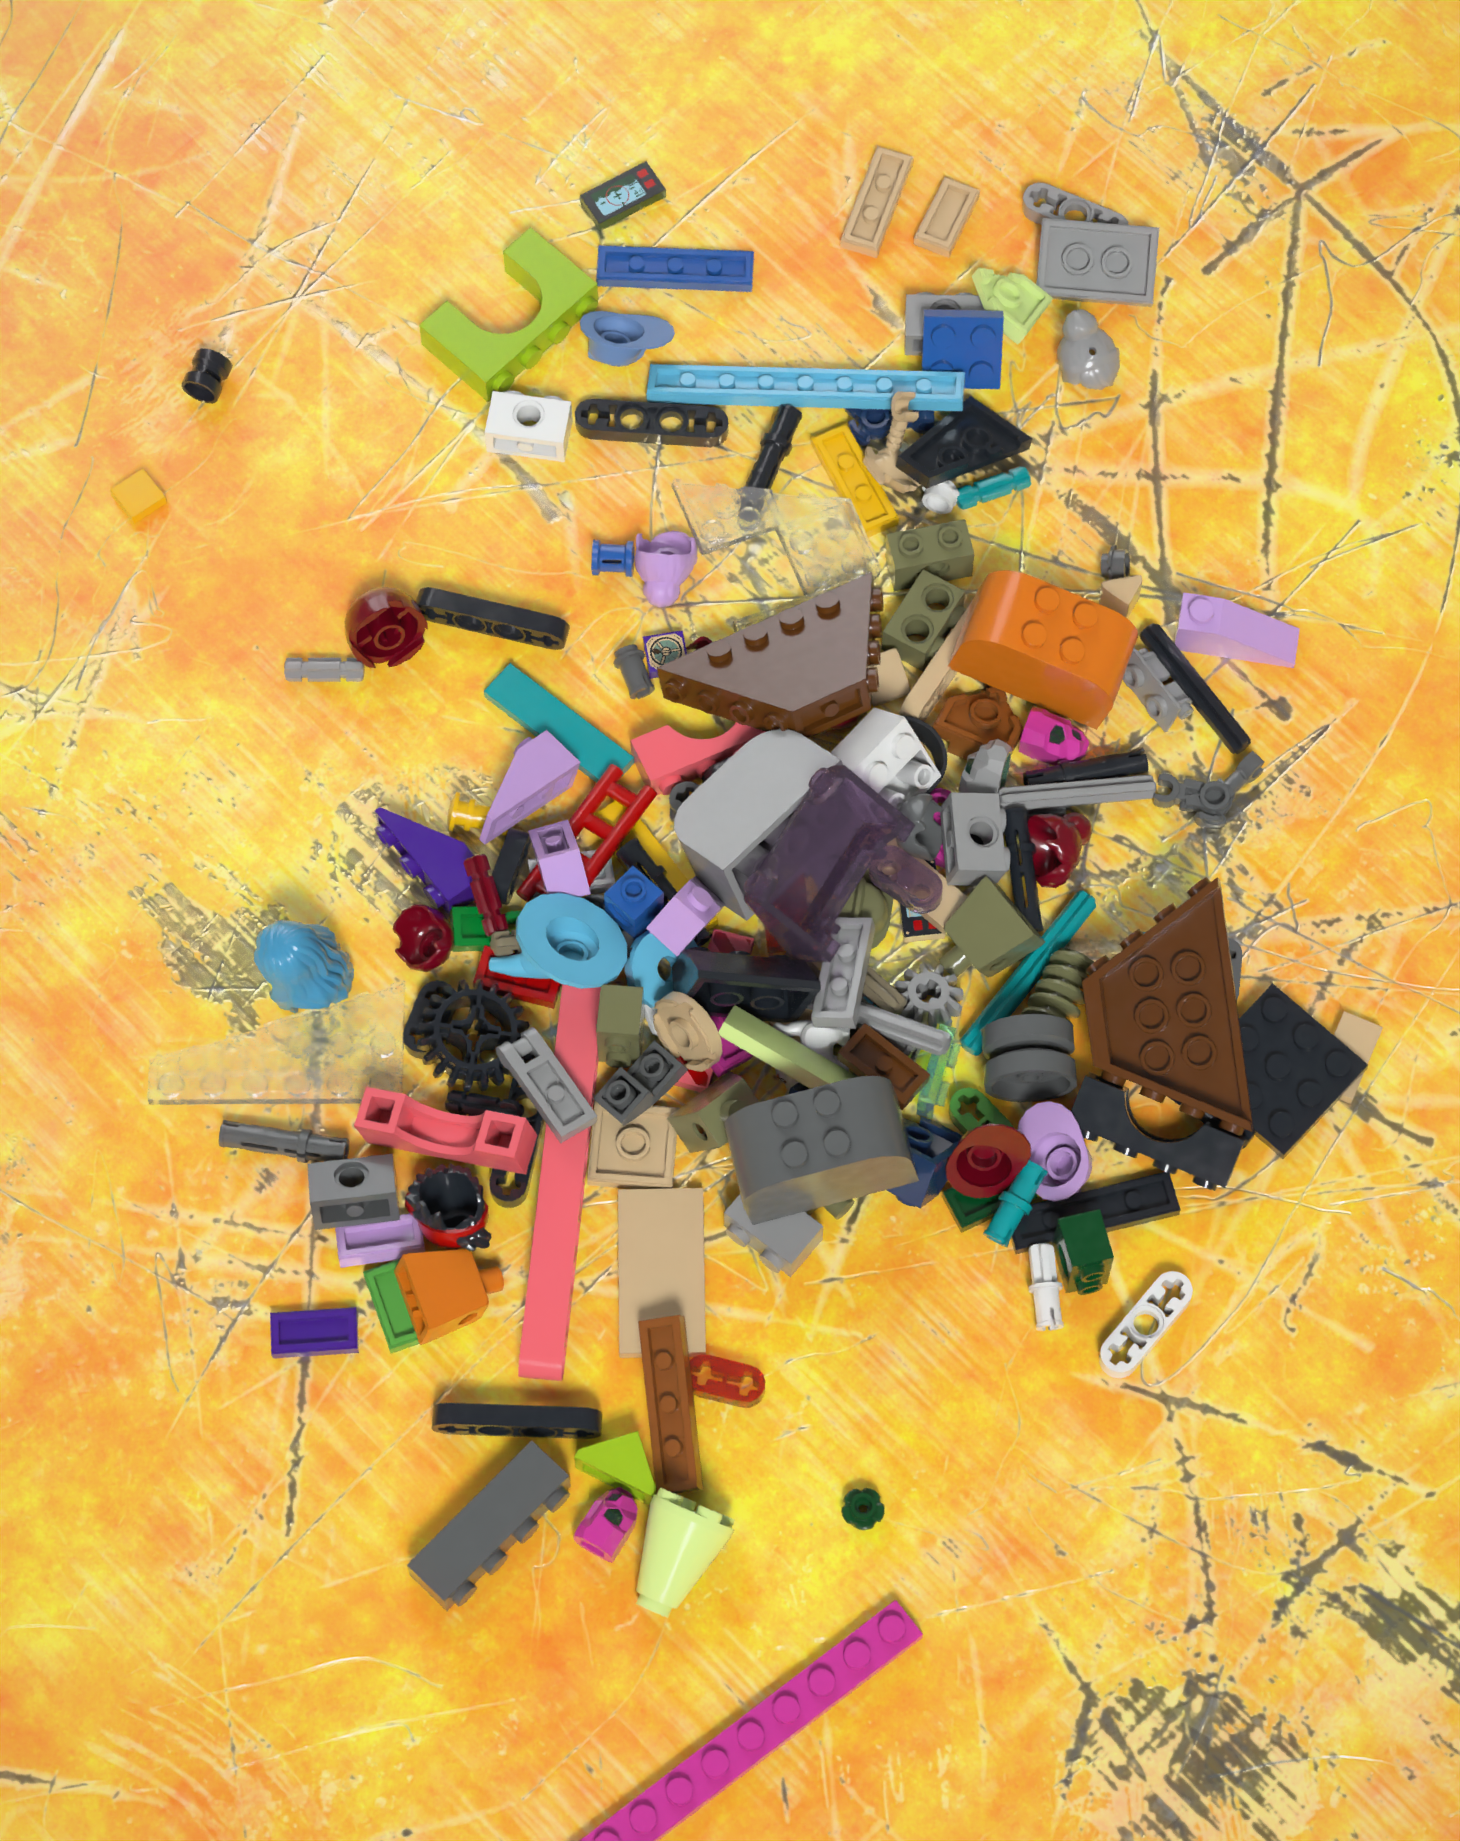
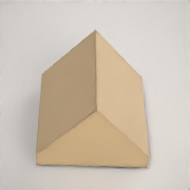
M1134 575L1103 581L1099 604L1122 614L1128 619L1140 597L1142 576Z

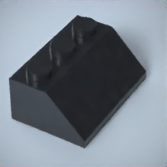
M693 947L684 949L672 966L673 991L684 993L693 998L706 1010L709 1016L727 1017L735 1005L761 1021L794 1022L798 1020L821 990L820 980L806 961L791 960L786 955L760 957L751 956L750 953L745 951L719 953L711 952L705 947Z

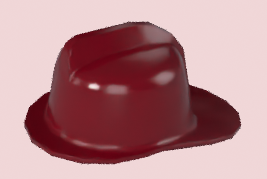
M986 1124L971 1129L960 1138L957 1147L946 1164L947 1179L954 1189L969 1197L989 1198L997 1195L1011 1184L1013 1179L1028 1163L1031 1157V1144L1024 1134L1006 1125Z

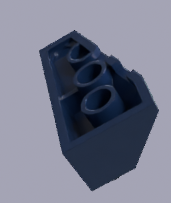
M799 1082L790 1088L788 1095L810 1088ZM921 1116L919 1123L903 1118L919 1181L886 1190L896 1195V1198L901 1203L922 1208L937 1197L948 1181L946 1164L962 1135L940 1123Z

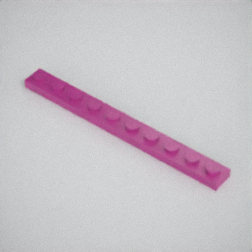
M894 1600L580 1841H659L923 1638V1633L900 1604Z

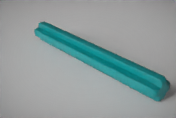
M1083 890L1076 892L1042 935L1045 943L1023 959L963 1035L960 1042L965 1051L973 1056H978L982 1053L981 1030L993 1021L1012 1015L1041 978L1044 968L1050 965L1049 959L1051 954L1067 945L1096 908V900L1092 895Z

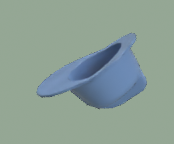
M594 311L583 315L580 320V328L588 337L589 358L610 366L622 367L635 363L642 358L646 349L665 346L672 341L675 335L673 326L666 320L648 315Z

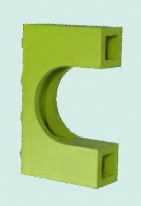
M531 227L503 251L505 272L532 294L541 305L538 315L528 326L513 333H491L479 328L448 301L442 304L419 325L422 346L487 402L491 400L493 391L506 392L523 370L533 368L541 359L542 354L551 345L561 343L569 334L570 328L581 320L583 315L594 312L598 306L597 283Z

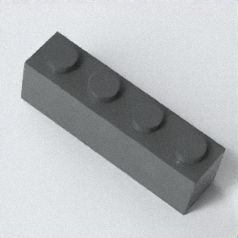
M531 1440L407 1564L409 1575L446 1611L454 1604L457 1606L463 1605L475 1593L477 1587L474 1584L486 1572L489 1575L494 1574L507 1560L508 1555L506 1552L517 1541L521 1544L526 1542L538 1529L539 1524L537 1521L548 1510L553 1513L566 1502L570 1496V1493L567 1491L571 1487L569 1475Z

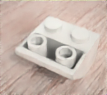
M875 707L831 752L841 759L863 814L886 832L895 825L896 815L901 805L912 796L925 793L941 777V774L906 718Z

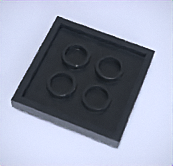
M1272 983L1239 1018L1255 1130L1254 1135L1279 1157L1284 1159L1336 1104L1346 1090L1367 1070L1368 1064Z

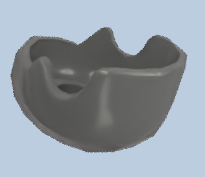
M920 793L905 801L898 810L895 819V840L898 847L904 853L931 861L937 857L943 841L941 825L934 820V813L941 812L942 807L932 800V795Z

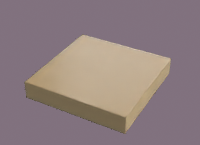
M595 1101L594 1112L597 1115V1121L592 1126L587 1186L626 1189L673 1188L677 1133L667 1117L677 1111L679 1107L652 1105L644 1113L624 1126Z

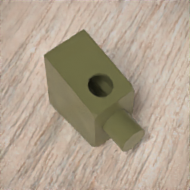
M986 876L945 924V932L956 945L939 959V962L950 975L955 974L956 977L971 965L985 976L992 977L1041 947L1045 940L1001 887Z
M727 1072L667 1117V1119L690 1153L716 1149L728 1142L724 1127L726 1119L744 1107L759 1103V1100L743 1077L733 1072ZM695 1123L699 1124L705 1131L700 1133Z

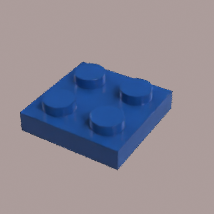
M924 309L921 371L965 372V389H1000L1004 325L1003 311Z

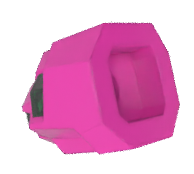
M1032 707L1022 733L1019 752L1032 759L1056 766L1058 761L1068 760L1069 763L1080 761L1086 755L1089 741L1084 732L1072 725L1070 720L1051 714L1043 708Z
M621 1487L607 1490L598 1500H595L587 1515L579 1524L573 1535L574 1542L599 1558L613 1563L636 1525L638 1508L632 1494Z

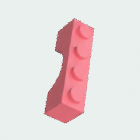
M736 722L731 729L720 736L710 739H693L683 736L669 725H665L630 740L631 755L634 757V764L644 784L653 788L657 795H670V792L677 784L690 782L698 778L702 779L705 771L710 766L733 756L749 740L765 731Z
M371 1087L365 1088L354 1127L369 1144L524 1175L527 1173L537 1139L536 1132L524 1117L488 1110L476 1116L452 1114L426 1106L406 1094Z

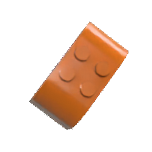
M999 570L986 576L973 597L948 667H951V670L1097 730L1113 708L1138 638V631L1130 620L1108 607L1028 574Z

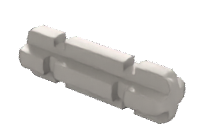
M287 658L284 664V675L288 682H302V678H307L308 682H341V678H346L347 682H360L364 678V664L357 661L356 658H347V661H341V658H308V661H303V658Z

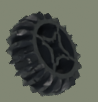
M465 979L460 980L458 992L449 984L445 985L442 990L443 997L436 994L430 997L429 1003L432 1008L424 1007L422 1009L420 1017L425 1022L418 1023L416 1027V1033L424 1036L418 1040L417 1049L429 1051L423 1057L422 1062L424 1065L437 1063L438 1065L433 1071L434 1078H439L444 1072L450 1075L447 1080L448 1087H453L457 1079L463 1080L462 1087L465 1092L470 1091L473 1081H477L478 1088L483 1092L489 1087V1078L495 1085L501 1086L505 1080L504 1074L513 1077L510 1070L504 1067L499 1058L483 1064H477V1058L479 1053L484 1050H495V1047L507 1041L511 1044L521 1038V1033L529 1029L530 1026L529 1021L517 1020L523 1014L524 1009L522 1006L509 1007L513 1000L512 993L505 994L503 998L497 996L499 985L493 984L490 991L483 990L484 983L482 979L476 980L473 989L469 988ZM470 1007L466 1019L460 1021L452 1020L451 1024L440 1023L449 1012L459 1008ZM484 1010L492 1014L500 1022L504 1031H501V1027L492 1025L486 1020ZM475 1020L474 1030L478 1032L477 1037H480L472 1051V1041L468 1039L470 1034L467 1035V1032ZM442 1039L446 1040V1044L456 1046L460 1050L462 1061L454 1057L446 1049Z

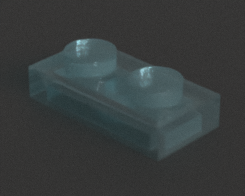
M943 1024L939 1025V1030L950 1034L949 1050L946 1054L942 1055L931 1053L926 1070L931 1074L930 1081L920 1091L916 1115L933 1119L936 1105L945 1106L950 1082L944 1081L947 1067L955 1069L961 1049V1044L954 1043L956 1028Z

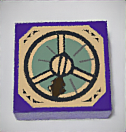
M683 630L643 637L650 679L659 677L657 667L687 655Z

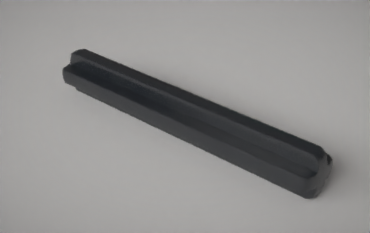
M1154 623L1148 625L1140 633L1142 642L1150 652L1153 651L1157 655L1156 657L1170 673V677L1173 681L1177 682L1187 697L1192 700L1193 706L1229 751L1234 754L1244 751L1251 744L1250 737L1161 626Z

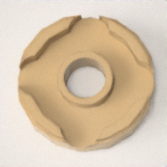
M673 991L655 1003L654 1009H657V1013L653 1015L654 1027L660 1041L676 1059L681 1056L687 1061L684 1065L686 1068L700 1072L710 1068L720 1060L723 1052L721 1037L706 1010L696 1000L684 993Z

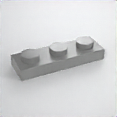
M832 917L819 977L821 990L815 996L811 1015L814 1028L856 1029L875 933L873 918Z

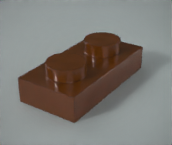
M866 1023L861 1026L837 1054V1060L859 1077L880 1076L889 1079L893 1084L902 1111L930 1081V1073Z

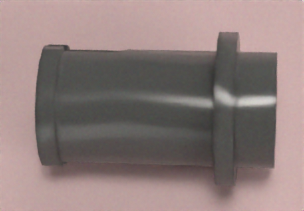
M627 645L618 649L614 653L616 658L614 666L621 670L630 698L635 699L637 697V699L650 695L655 690V687L643 662L644 652L638 650L637 645Z

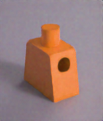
M467 1249L404 1254L394 1270L420 1345L429 1343L476 1322L482 1317L489 1306L487 1294L503 1291L504 1279L500 1268L493 1266L478 1270L472 1252Z

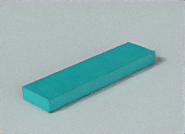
M511 663L484 690V697L534 736L537 737L546 730L551 733L580 761L578 769L596 783L610 764L619 767L623 771V775L634 764V757Z

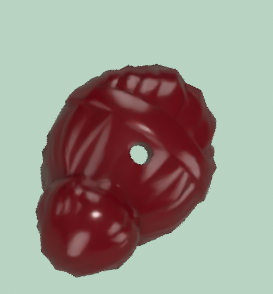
M1077 812L1067 813L1062 817L1053 814L1030 816L1028 821L1031 843L1036 845V854L1033 855L1036 881L1041 887L1057 888L1066 883L1079 864L1082 846L1088 844L1091 838L1092 824L1083 814Z

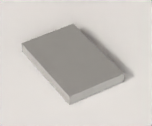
M1042 218L1036 285L1053 299L1152 307L1159 228Z

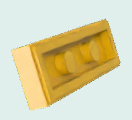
M847 423L812 437L811 446L861 538L864 540L899 525V517L882 486L874 479L863 463L865 455Z

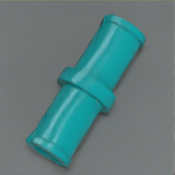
M1029 1160L1014 1178L1008 1191H1002L998 1198L1001 1204L989 1226L983 1232V1235L1001 1246L1008 1247L1009 1241L1023 1215H1029L1033 1207L1030 1203L1044 1177L1047 1176L1048 1171Z

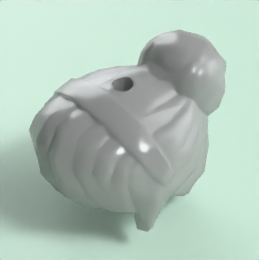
M1082 309L1073 310L1066 316V320L1063 323L1062 332L1064 337L1057 348V360L1062 371L1063 382L1073 385L1081 383L1085 388L1103 390L1106 387L1113 386L1120 369L1119 348H1116L1112 338L1104 330L1098 328L1094 315ZM1090 349L1095 351L1094 355L1089 353Z

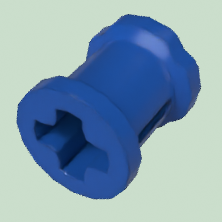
M593 540L592 575L598 576L600 572L625 573L626 577H633L634 541H627L626 545L602 544L600 540Z

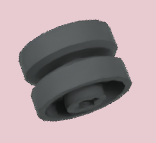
M1044 1014L1014 1015L993 1021L981 1030L983 1057L989 1060L983 1066L985 1092L993 1098L1011 1102L1045 1101L1071 1093L1077 1087L1075 1060L1070 1057L1075 1051L1073 1024L1066 1019Z

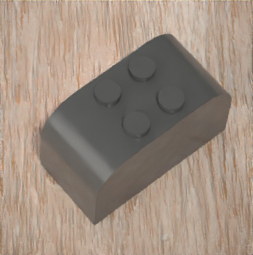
M854 1077L755 1103L736 1111L724 1123L743 1207L752 1225L919 1181L900 1103L892 1082L885 1077Z

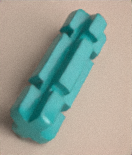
M1019 466L1008 470V474L1002 472L976 481L972 487L971 485H965L956 488L959 491L956 504L959 509L965 510L977 506L978 501L979 503H985L1011 494L1013 489L1020 491L1031 486L1030 474L1026 467Z

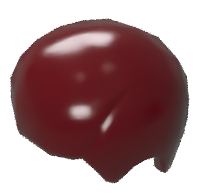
M413 904L401 912L392 928L400 940L399 948L395 949V953L411 970L429 972L444 964L451 954L454 941L453 927L446 916L436 909L419 904Z

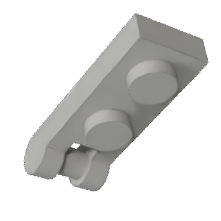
M534 1027L522 1032L521 1038L512 1044L507 1041L496 1047L499 1060L506 1069L510 1070L560 1143L596 1123V1113ZM528 1053L536 1057L526 1064L521 1058Z

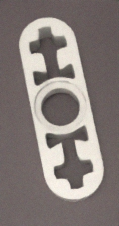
M1170 1271L1160 1275L1105 1340L1099 1354V1364L1107 1375L1113 1378H1125L1131 1375L1185 1311L1190 1303L1193 1288L1190 1280L1184 1274ZM1175 1285L1181 1288L1179 1293L1181 1300L1175 1297L1172 1298L1165 1306L1163 1312L1158 1307L1166 1291L1163 1286L1169 1289ZM1142 1314L1151 1315L1158 1323V1330L1151 1335H1142L1135 1329L1134 1319ZM1129 1337L1134 1343L1127 1353L1126 1360L1129 1363L1126 1364L1120 1361L1117 1365L1111 1362L1112 1353L1110 1350L1119 1352L1127 1343Z

